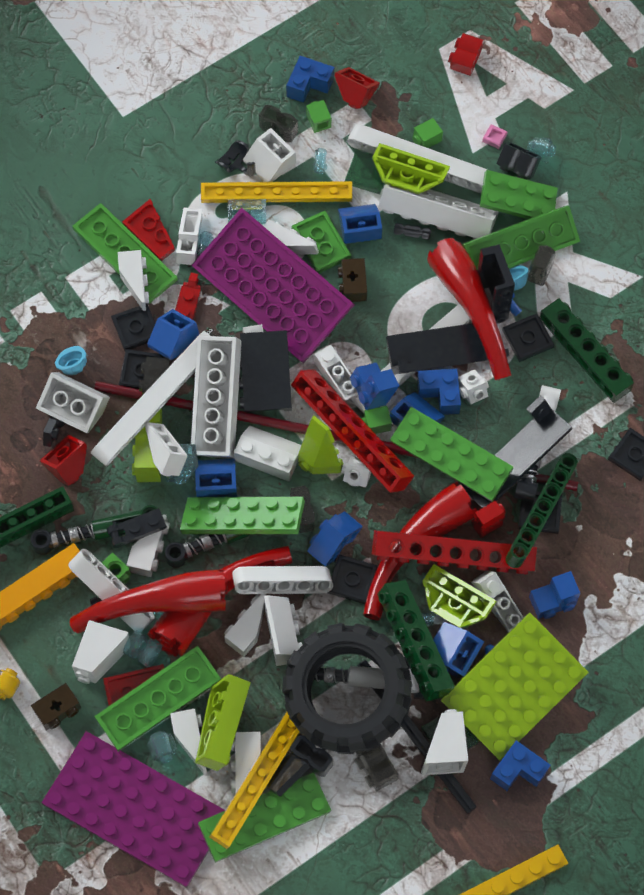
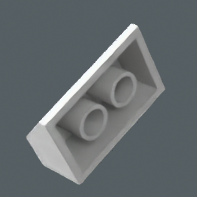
M51 372L36 409L85 433H89L103 415L110 397L60 372Z
M249 426L238 441L234 450V458L236 462L290 481L298 463V453L301 445Z
M266 595L264 596V606L276 666L286 665L293 651H298L302 646V642L298 643L296 635H300L298 623H294L292 617L296 616L294 604H290L287 597Z

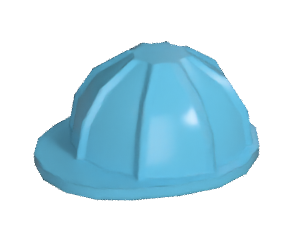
M522 265L509 268L515 283L514 291L524 287L527 282L529 269Z
M80 346L69 347L58 355L55 366L66 375H77L83 371L86 365V352Z

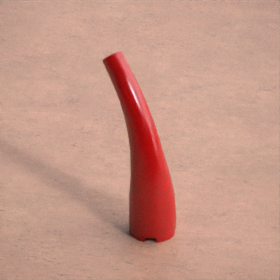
M454 238L439 241L437 243L438 247L433 252L429 251L427 261L442 284L464 308L473 323L486 352L494 380L511 376L503 341L473 260L462 244L455 241Z
M456 481L431 498L415 513L399 533L442 537L473 519V513L477 510L476 508H470L471 498L463 486L459 485ZM394 541L390 545V550L396 552L399 549V544L397 541ZM414 543L410 547V552L412 554L417 553L419 546ZM389 557V561L381 560L368 592L363 612L364 617L372 620L381 619L384 608L379 602L377 594L385 583H391L405 562H397L395 557Z
M289 546L263 551L221 568L224 570L225 595L235 587L232 572L238 567L284 566L291 564L292 557ZM164 612L151 628L148 636L151 641L156 639L161 644L159 648L162 651L175 657L178 654L182 657L212 612Z
M224 570L187 572L126 590L97 602L70 618V626L74 632L82 633L85 631L89 620L101 624L118 617L145 612L193 613L226 611Z

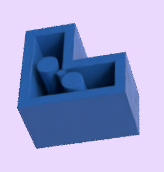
M299 56L286 85L287 97L304 103L310 88L328 94L334 81V67Z
M377 362L356 367L350 376L351 384L355 387L359 400L364 405L365 410L386 406L400 386L392 369L381 371Z
M457 369L418 371V395L422 398L438 397L439 411L443 415L459 414L461 401Z
M345 511L339 515L335 514L330 520L326 519L319 527L320 532L311 539V546L307 552L326 567L336 560L344 546L354 541L363 526Z
M569 571L553 577L549 585L532 590L529 598L538 619L543 617L549 619L559 611L568 612L573 610L580 596V591L572 572Z
M516 740L493 771L490 780L508 791L520 775L537 787L551 765Z

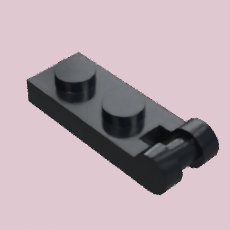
M158 508L120 524L111 525L106 530L108 535L112 537L111 543L113 547L118 548L164 530L167 526ZM124 531L126 536L120 537L119 533Z

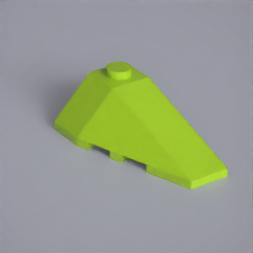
M313 416L309 423L298 453V464L304 471H309L312 474L341 473L344 463L341 458L337 457L339 450L333 445L335 441L330 428L316 416Z

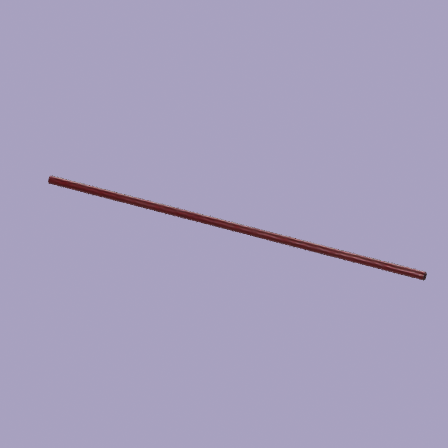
M96 381L94 387L97 391L134 399H140L146 392L101 381ZM171 397L165 405L193 411L194 401ZM237 410V420L301 434H306L309 426ZM330 430L334 441L343 442L333 430ZM382 441L393 453L417 458L392 442ZM538 473L536 475V482L545 485L550 476ZM569 480L564 489L577 491L579 482Z

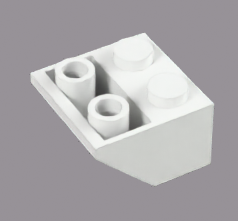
M270 128L255 140L243 161L246 164L248 162H255L256 174L264 182H273L296 164V152Z

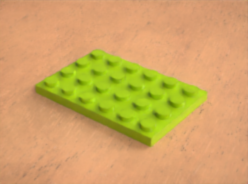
M529 612L441 701L449 709H455L457 712L463 711L464 725L500 761L516 740L519 742L589 672Z

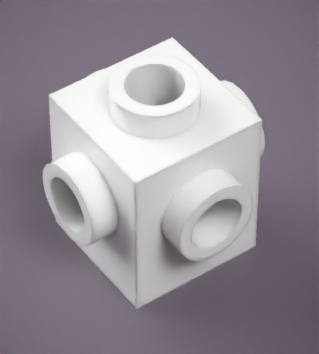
M475 369L458 377L460 395L463 399L466 398L470 404L488 397V382Z
M350 456L348 462L343 464L341 473L344 474V482H348L351 486H367L371 471L357 456Z

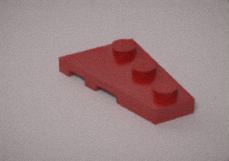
M151 198L122 221V224L161 262L175 251V247L153 206Z

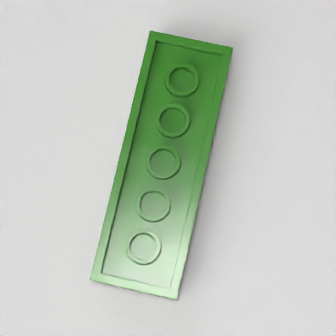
M101 203L72 226L73 230L119 275L118 252L141 250L142 257H146L147 268L143 269V274H147L148 286H144V289L149 294V304L178 280L177 276Z
M566 205L462 245L478 269L481 249L500 244L508 268L578 243L580 239L570 206Z
M410 407L390 439L395 445L493 502L513 470L512 465L413 407Z
M188 497L180 531L182 534H298L305 500L303 497Z
M196 646L94 717L117 751H120L171 716L170 713L178 711L210 689L221 678L201 649Z
M313 772L299 778L281 797L271 791L262 794L228 849L210 838L211 833L225 811L198 822V826L216 863L331 812V808Z

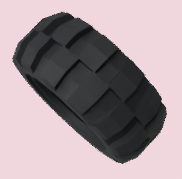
M343 623L327 626L328 629L319 633L315 631L303 640L304 644L298 651H293L287 662L288 669L286 676H283L282 688L286 703L285 708L299 732L316 746L324 750L335 751L338 754H354V752L363 750L368 752L381 746L380 743L388 737L392 738L402 726L401 723L405 715L408 714L412 701L410 671L403 655L397 649L394 642L383 633L379 634L372 630L371 627L357 623L354 626L344 625ZM344 654H357L372 660L382 670L385 680L384 694L377 709L364 720L352 724H338L320 716L314 708L311 696L313 680L318 670L330 659Z

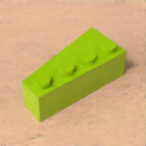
M162 408L149 421L150 423L162 424ZM144 426L134 437L132 475H136L137 482H161V473L153 462Z
M228 674L211 687L195 760L196 764L216 771L228 765L231 757L230 751L251 682Z

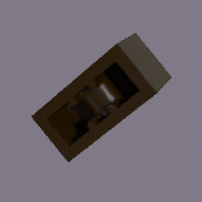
M365 258L342 259L341 267H338V278H342V284H339V292L351 302L367 301Z
M67 683L31 705L32 710L46 731L48 729H55L61 724L62 720L67 717L72 718L81 709L79 701ZM57 705L61 710L57 711L54 707Z

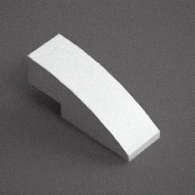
M183 209L178 234L176 264L192 265L196 261L203 209Z

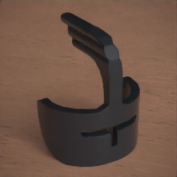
M236 140L228 151L215 161L217 165L228 173L236 169L250 177L256 173L255 162H248L247 168L241 165L243 158L249 151V146L240 140Z

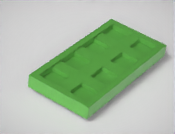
M486 170L484 172L480 207L531 219L555 210L558 188Z

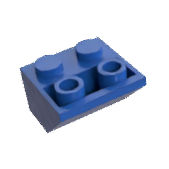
M376 204L338 209L345 244L382 239L381 218Z
M172 309L157 319L147 345L170 360L177 358L200 335L197 323Z
M415 392L402 398L390 411L391 422L396 427L400 425L410 407L438 423L445 418L441 412Z
M235 458L195 461L197 497H237Z
M447 622L442 623L433 639L448 673L457 679L466 675L484 643L483 640L469 631Z

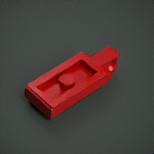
M191 273L188 282L183 283L175 308L176 311L192 320L194 319L201 294V285H197L199 278L196 273Z

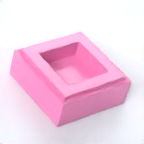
M491 124L482 142L499 149L508 132Z

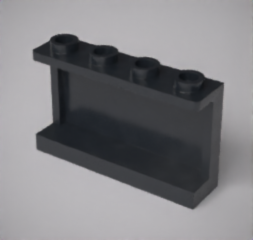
M500 244L481 249L477 271L484 289L489 288L493 298L491 309L496 323H502L509 318L515 283Z
M287 330L240 333V370H242V377L239 378V389H243L244 397H240V409H244L248 413L270 410L292 411Z

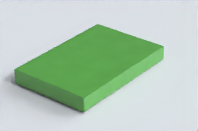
M322 211L291 226V229L296 230L302 237H309L316 242L319 253L306 255L318 274L340 264L342 259H351L349 250L326 211Z

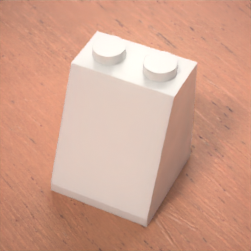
M89 620L72 664L78 681L85 684L90 682L96 684L131 647L129 633Z
M450 709L441 713L421 770L422 775L464 772L468 763L463 711L457 712L455 709Z

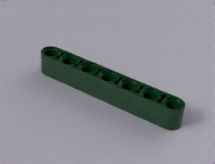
M563 454L556 464L506 555V563L510 567H521L530 553L577 466L578 461L573 454Z

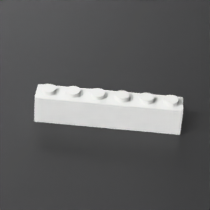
M388 184L383 188L378 207L383 209L385 213H397L404 219L413 218L419 220L421 224H432L440 230H451L456 235H467L473 237V239L490 234L498 215V211L482 208L479 204L431 189L415 194Z
M197 337L190 455L234 458L241 340L237 337Z

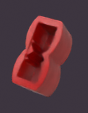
M465 33L462 34L461 38H457L454 46L456 50L450 53L448 59L450 69L471 76L482 51L484 40Z
M493 501L473 513L472 526L480 538L503 526L504 514L506 513L503 505Z

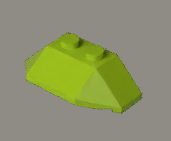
M379 143L372 157L383 183L415 194H420L444 182L450 169L448 165Z
M433 564L423 579L429 610L462 629L486 619L497 602Z

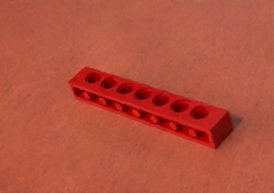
M315 369L300 370L291 384L296 392L390 493L404 491L414 477L412 472Z
M374 530L372 555L377 556V560L389 561V557H395L397 562L409 563V559L417 560V564L429 565V561H435L437 566L449 567V563H456L457 568L469 569V565H476L477 570L489 571V567H496L497 572L508 573L509 569H516L517 574L528 575V571H535L537 547H532L521 567L512 568L506 563V555L512 544ZM394 541H397L399 544V549L396 552L390 550V545ZM414 543L419 546L416 554L410 552V547ZM434 545L439 549L436 556L430 554V549ZM454 547L458 549V556L456 558L450 556V551ZM476 549L478 552L477 559L472 560L470 558V553L472 550ZM496 551L498 558L495 562H491L490 554Z

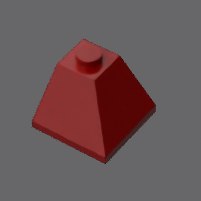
M350 67L339 70L334 75L343 100L354 109L366 106L380 85L379 82Z
M67 435L40 462L60 482L69 486L77 482L79 476L84 472L87 445L85 442Z

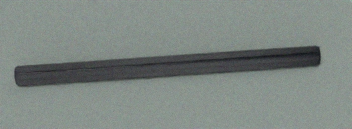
M366 660L357 665L358 667H371ZM372 688L382 700L384 689ZM406 714L401 727L426 759L430 744ZM452 773L437 774L467 814L475 810V803Z

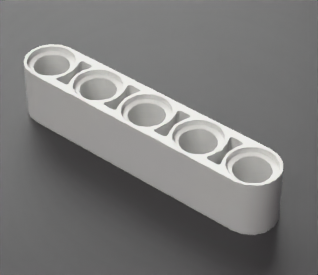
M81 549L68 564L71 571L101 600L129 590L86 549ZM145 612L120 618L134 631L141 633L155 619L153 612Z
M325 566L238 567L232 572L235 590L239 594L327 593L333 588L330 571Z

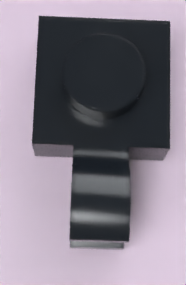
M50 416L43 431V446H52L53 441L58 439V428L63 427L65 422Z

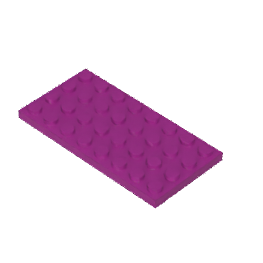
M242 207L192 264L199 273L256 323L262 324L264 330L267 332L287 330L288 351L303 364L354 306L349 299Z
M87 731L41 802L42 805L186 888L209 852L198 822L225 811L223 808L121 750L117 751L114 746Z

